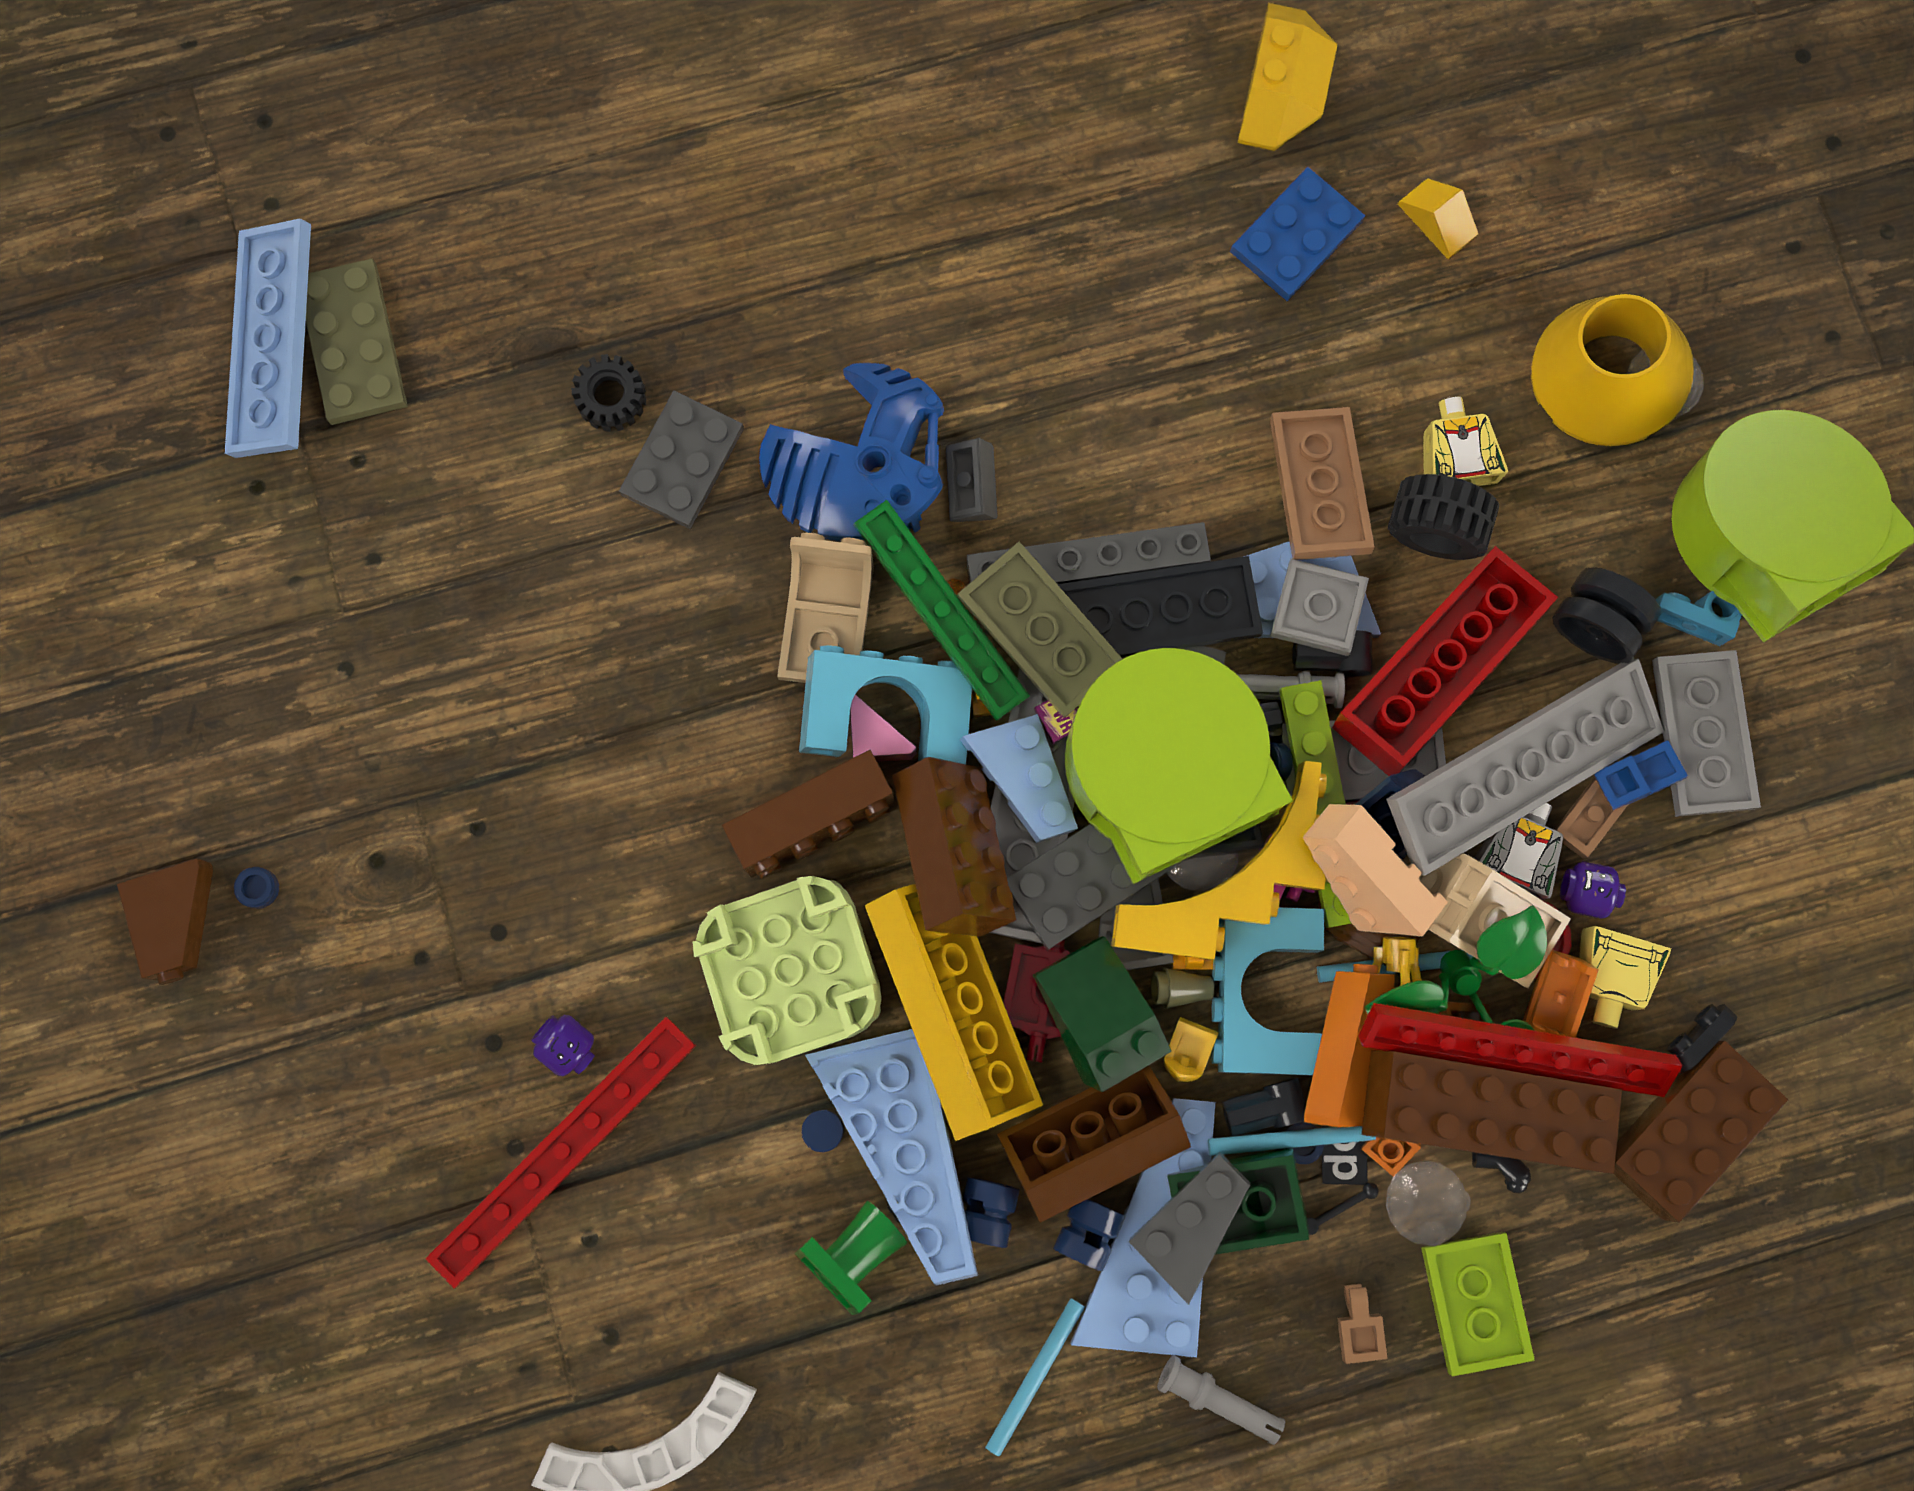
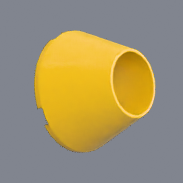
M1630 294L1594 298L1565 310L1543 332L1535 348L1531 366V381L1536 400L1553 419L1552 423L1566 434L1578 440L1602 446H1620L1636 443L1647 439V436L1660 430L1665 425L1667 426L1685 404L1690 393L1694 374L1692 352L1685 335L1678 325L1650 300ZM1603 336L1624 337L1635 342L1645 351L1651 366L1634 374L1611 373L1597 366L1589 358L1584 345Z

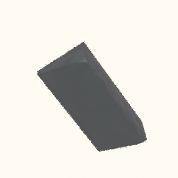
M981 438L946 445L950 521L965 522L997 519L993 445Z

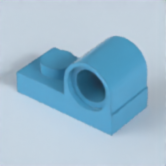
M1714 591L1697 600L1695 604H1691V600L1688 597L1678 593H1663L1656 598L1661 607V615L1657 620L1658 622L1717 646H1721L1735 638L1742 614L1735 605L1714 594ZM1712 602L1720 606L1723 617H1719L1714 613Z

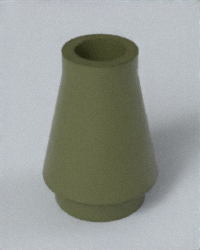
M1166 967L1162 971H1154L1152 974V1001L1154 1004H1162L1165 1009L1202 1000H1212L1214 983L1211 976H1201Z

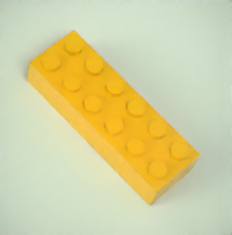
M916 884L895 889L866 904L865 908L955 1141L987 1130L1043 1106L977 936L925 931Z

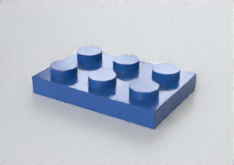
M1307 167L1232 245L1230 253L1288 301L1363 222L1365 215Z

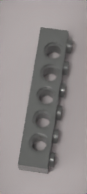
M1204 522L1025 547L1056 584L1211 561ZM1009 549L967 555L966 567L969 584Z

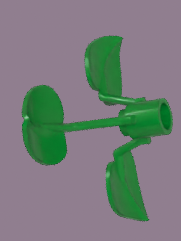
M1531 905L1518 914L1499 920L1488 927L1479 937L1477 942V956L1479 959L1471 958L1463 950L1449 951L1441 958L1439 968L1441 971L1439 974L1441 987L1436 983L1425 980L1404 984L1382 994L1366 1005L1365 1010L1367 1014L1373 1003L1439 1014L1438 1012L1445 1011L1448 1008L1450 986L1451 990L1456 994L1469 995L1482 1020L1493 1023L1476 994L1482 980L1479 970L1490 975H1495L1501 970L1510 979H1520L1533 972L1544 959L1547 948V932L1541 915ZM1518 1019L1507 1020L1500 1024L1534 1030L1528 1022Z

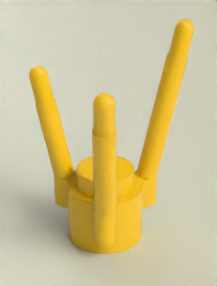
M1383 937V946L1374 947L1372 965H1378V973H1380L1383 962L1386 963V971L1400 972L1401 986L1410 983V972L1412 982L1422 981L1418 962L1419 948L1416 947V938Z

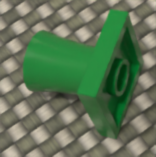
M866 1201L853 1221L826 1250L812 1237L795 1255L851 1315L860 1313L872 1301L858 1284L886 1258L905 1246L907 1241L897 1227L875 1205Z

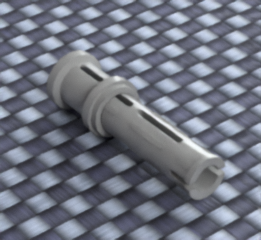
M1302 671L1297 676L1237 674L1250 688L1256 699L1281 700L1279 693L1281 687L1321 680L1326 704H1333L1334 708H1342L1345 694L1344 673H1336L1334 677L1311 676L1310 672Z
M1175 1355L1166 1363L1158 1381V1391L1162 1393L1170 1391L1189 1402V1407L1194 1410H1202L1205 1407L1265 1439L1272 1445H1275L1280 1439V1435L1267 1429L1265 1426L1269 1424L1283 1432L1285 1426L1283 1418H1279L1232 1394L1228 1390L1215 1385V1379L1211 1374L1195 1372L1181 1364V1359Z

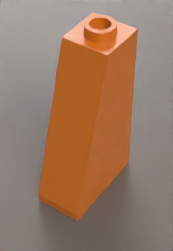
M1353 964V972L1336 971L1304 1113V1122L1333 1127L1362 1126L1371 1051L1385 1050L1362 1047L1358 1034L1368 1016L1365 1006L1382 994L1394 989L1395 982L1394 974L1378 973V965Z

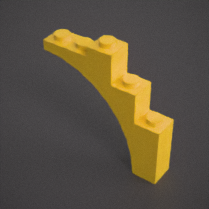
M1304 761L1298 764L1291 796L1293 802L1287 805L1278 827L1261 851L1238 873L1211 890L1182 901L1153 906L1116 905L1111 946L1215 960V952H1222L1225 937V928L1218 927L1219 919L1268 925L1270 924V917H1276L1279 908V893L1273 892L1274 885L1323 890L1325 882L1329 881L1320 866L1313 859L1312 852L1303 839V836L1320 816L1316 814L1318 798L1324 797L1327 784V775L1321 773L1322 763Z

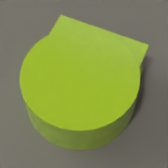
M1770 410L1759 412L1742 418L1729 426L1683 479L1676 492L1672 507L1674 538L1684 562L1704 586L1710 591H1714V594L1735 605L1763 643L1882 573L1888 565L1914 544V527L1892 502L1884 474L1870 452L1841 427L1821 417L1799 411Z
M1178 648L1151 649L1133 654L1115 663L1104 671L1088 689L1069 730L1065 750V769L1072 796L1089 823L1111 840L1133 884L1278 815L1280 809L1293 802L1270 757L1268 726L1261 706L1253 692L1227 666L1198 652Z

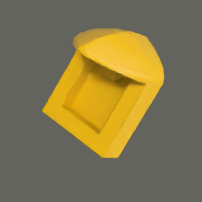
M1180 1017L1169 1044L1172 1052L1164 1057V1066L1168 1073L1179 1082H1189L1200 1078L1204 1073L1219 1032Z

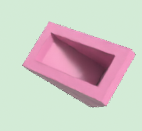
M854 696L850 707L853 758L871 750L877 762L912 760L917 754L916 747L858 696Z

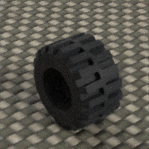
M1437 474L1409 476L1400 483L1388 530L1396 540L1405 546L1426 555L1451 560L1476 559L1487 553L1499 510V502L1483 488L1459 478Z

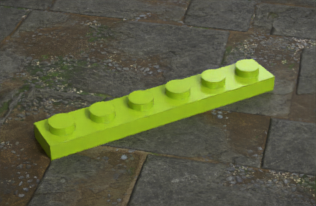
M1322 681L1281 687L1279 693L1295 775L1298 764L1304 761L1322 763L1321 773L1327 775L1325 795L1323 798H1318L1316 814L1321 815L1329 804L1346 805ZM1325 882V888L1318 890L1321 908L1324 909L1325 928L1351 924L1349 915L1339 898L1332 891L1330 883Z

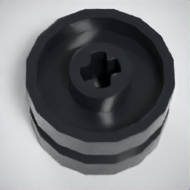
M1592 567L1585 568L1580 572L1571 587L1572 597H1567L1562 601L1552 619L1553 625L1558 632L1579 649L1601 660L1620 664L1629 663L1634 659L1643 644L1641 635H1645L1652 630L1661 615V607L1650 593L1627 577L1610 570Z

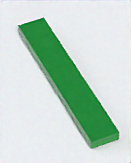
M888 500L854 522L853 526L867 545L872 548V552L996 721L1030 697Z

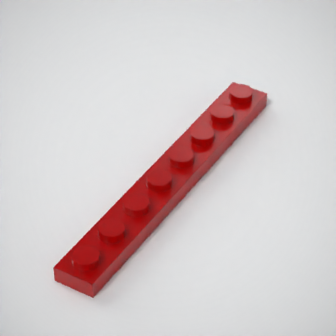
M1373 1003L1358 1034L1362 1047L1660 1097L1666 1096L1683 1066L1678 1057L1673 1054Z
M666 1016L425 1259L453 1289L459 1287L697 1045Z

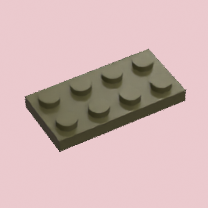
M373 258L308 273L306 323L327 421L334 425L408 407L378 268Z
M1020 541L957 595L1063 718L1081 704L1088 689L1104 671L1122 660L1121 656Z

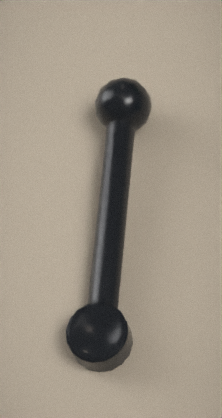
M1367 1183L1364 1185L1363 1191L1315 1219L1308 1217L1309 1235L1315 1234L1321 1224L1366 1198L1375 1199L1379 1194L1378 1186L1374 1183Z

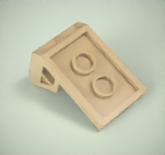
M1462 853L1426 876L1421 875L1418 878L1433 896L1440 892L1448 901L1428 930L1479 959L1477 956L1478 939L1488 927L1501 919L1524 911L1531 905L1538 910L1547 932V948L1544 959L1530 974L1520 979H1512L1526 988H1529L1571 920L1568 916L1465 853ZM1408 855L1405 856L1402 862L1408 867L1411 862Z

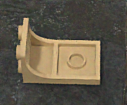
M802 533L801 537H791V581L777 676L779 680L806 683L808 657L814 650H820V646H838L844 648V654L859 655L860 651H863L874 572L872 548L865 546L863 540L842 538L841 542L826 541L824 536L815 533Z

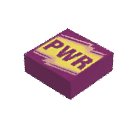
M1048 700L1034 707V711L1038 714L1040 722L1052 744L1068 737L1079 706L1065 718L1061 716Z

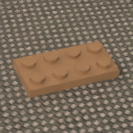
M1350 407L1272 413L1270 424L1292 559L1302 560L1372 554L1375 546Z

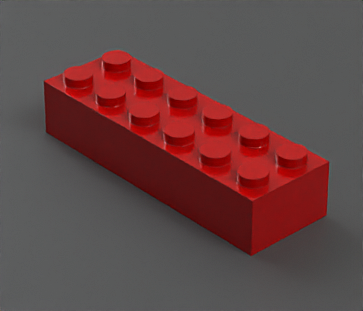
M1495 546L1341 711L1332 728L1386 775L1390 776L1402 772L1546 614L1558 599V596Z

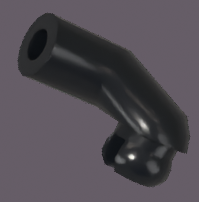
M1472 1152V1165L1474 1168L1498 1169L1505 1177L1504 1182L1509 1191L1513 1193L1526 1191L1528 1183L1531 1181V1173L1521 1160Z

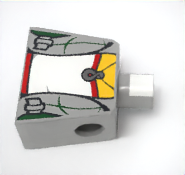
M1545 803L1490 836L1484 841L1474 857L1477 861L1541 900L1551 897L1563 842L1562 833L1545 826L1552 806Z

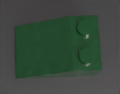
M1105 936L1095 939L1033 974L1084 1084L1103 1092L1172 1052L1155 1014Z
M1293 1148L1254 1153L1229 1159L1228 1161L1250 1182V1186L1214 1255L1309 1240V1226ZM1206 1165L1168 1174L1171 1198Z

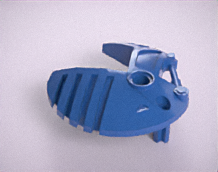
M855 363L843 369L844 377L872 405L858 446L770 424L760 446V471L763 483L767 488L769 481L771 482L769 496L775 507L779 509L780 504L784 506L782 511L784 517L792 524L795 518L799 520L800 529L807 533H812V530L816 529L819 535L829 540L841 541L842 538L864 540L853 526L854 522L886 500H888L907 528H911L916 533L921 529L919 521L922 520L920 514L932 504L942 490L943 483L938 473L939 445H937L938 417L943 415L944 406L937 394L918 377L911 379L910 373L898 368L891 371L889 365L876 363ZM928 419V442L925 446V464L911 458L910 454L922 423ZM877 467H883L881 470L877 472H871L873 469Z

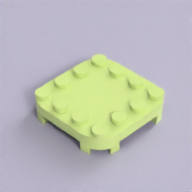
M815 876L800 877L790 883L726 905H719L707 912V917L699 927L696 941H692L694 957H699L722 1031V1035L718 1037L725 1050H729L741 1061L753 1065L779 1062L853 1037L867 1029L880 1015L882 1000L880 983L857 910L848 892L837 881Z

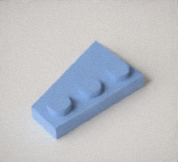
M1038 714L968 734L960 739L968 751L971 750L983 766L982 770L989 780H993L1007 798V804L1036 843L1078 829Z

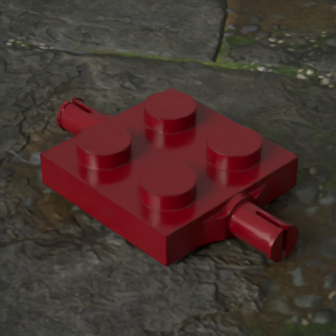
M1066 939L1048 951L1044 946L1014 945L1003 1004L1012 1027L1030 1035L1025 1060L1033 1061L1037 1045L1035 1062L1043 1063L1046 1039L1061 1037L1033 974L1071 954V952L1064 949Z

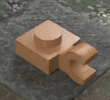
M1361 1284L1344 1285L1345 1300L1350 1317L1337 1318L1342 1361L1345 1364L1388 1359L1383 1319L1379 1313L1369 1314L1366 1287H1362Z

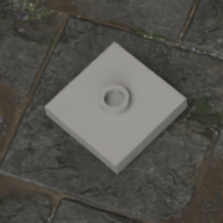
M1290 558L1270 637L1349 656L1369 578Z

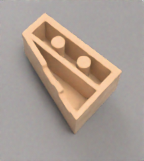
M1329 804L1303 836L1304 841L1312 852L1313 859L1322 869L1331 885L1332 891L1339 898L1349 915L1351 923L1358 931L1423 937L1448 903L1440 892L1433 896L1418 878L1422 872L1415 864H1410L1407 867L1393 852L1392 849L1396 843L1362 805Z

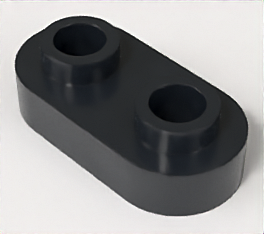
M1713 1004L1706 1006L1695 1017L1694 1021L1697 1025L1688 1035L1682 1033L1668 1046L1667 1050L1670 1054L1676 1055L1683 1065L1679 1072L1680 1074L1687 1072L1699 1063L1737 1021V1015L1725 1004L1717 1007Z

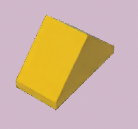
M1427 178L1398 202L1399 207L1448 260L1478 235L1463 189Z

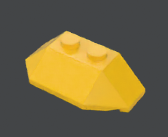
M1268 3L1237 143L1275 151L1284 142L1296 136L1322 117L1337 44L1305 10Z

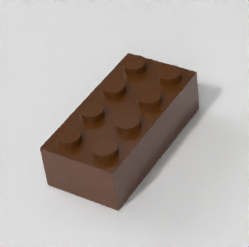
M868 750L722 824V827L743 869L751 878L759 875L760 879H764L779 872L782 869L781 862L793 856L799 861L814 854L819 850L817 844L831 837L833 842H837L855 832L853 826L865 819L871 824L888 816L891 813L889 808L895 805L893 792L871 750Z
M926 757L892 775L925 931L981 937L1016 921L1013 895L1008 885L1004 867L1005 860L1000 850L995 828L996 821L991 811L987 793V782L982 768Z
M1718 1041L1693 1068L1685 1073H1678L1666 1096H1658L1617 1141L1614 1175L1662 1220L1680 1223L1789 1099L1726 1041Z
M1149 1065L1103 1092L1091 1087L997 1134L1040 1223L1191 1147L1179 1113Z

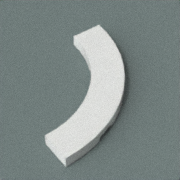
M718 1373L702 1402L682 1423L665 1435L632 1449L617 1452H585L566 1448L552 1442L548 1446L531 1486L544 1491H650L662 1487L701 1464L724 1442L747 1411L757 1389L722 1373Z

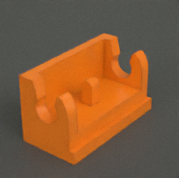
M1551 950L1540 968L1523 1021L1528 1022L1535 1031L1576 1038L1599 969L1584 959Z

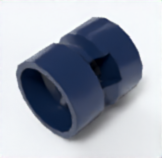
M967 1177L962 1200L967 1204V1209L964 1211L971 1241L1007 1248L1012 1224L1007 1220V1216L1015 1212L1020 1189L992 1181Z
M1087 1199L1069 1209L1067 1216L1071 1223L1069 1226L1061 1228L1053 1249L1073 1260L1103 1272L1112 1251L1108 1241L1109 1239L1117 1238L1126 1216ZM1086 1230H1089L1093 1232V1234L1091 1237H1089L1088 1241L1086 1242L1084 1241Z

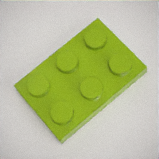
M1498 1232L1421 1247L1448 1374L1458 1376L1535 1361L1507 1233Z

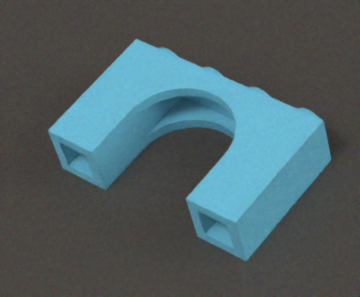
M828 645L820 646V650H814L808 657L800 753L840 757L846 752L850 707L855 694L866 685L888 683L908 693L918 707L921 718L918 762L926 757H933L966 764L967 749L960 739L968 735L972 687L953 661H939L938 666L923 664V659L915 656H900L899 661L883 659L884 654L877 651H860L859 655L844 654V648Z
M1279 907L1277 916L1270 917V924L1268 925L1219 919L1218 927L1225 928V937L1222 952H1219V956H1215V960H1213L1212 978L1213 981H1219V997H1213L1212 1021L1219 1022V1034L1211 1052L1212 1064H1218V1072L1313 1076L1322 1033L1277 1032L1261 1026L1249 1015L1243 1004L1241 983L1249 964L1262 953H1317L1323 951L1324 909Z

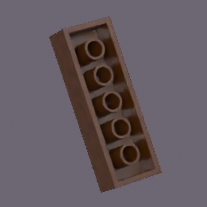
M1371 1051L1361 1135L1614 1174L1622 1090L1400 1052Z

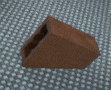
M196 858L117 884L141 978L157 980L159 985H164L183 979V972L197 968L213 876V867L210 862Z

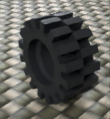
M608 354L601 355L602 361L599 362L596 361L595 357L588 359L590 366L586 368L582 364L578 368L581 375H574L572 382L575 388H571L572 396L575 399L574 402L581 416L586 422L589 421L592 427L598 429L601 426L607 432H611L612 426H615L617 431L624 430L622 424L628 422L630 426L635 423L634 416L638 415L641 417L643 413L641 406L642 404L646 405L647 398L644 394L646 390L637 369H634L632 363L628 360L624 363L620 356L615 355L614 360H610ZM604 381H617L624 387L622 399L613 406H603L595 400L596 388Z

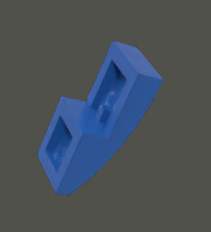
M1668 740L1634 757L1631 755L1593 774L1612 810L1647 797L1688 777Z

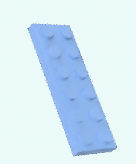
M301 218L239 231L225 454L234 458L298 449L311 224Z

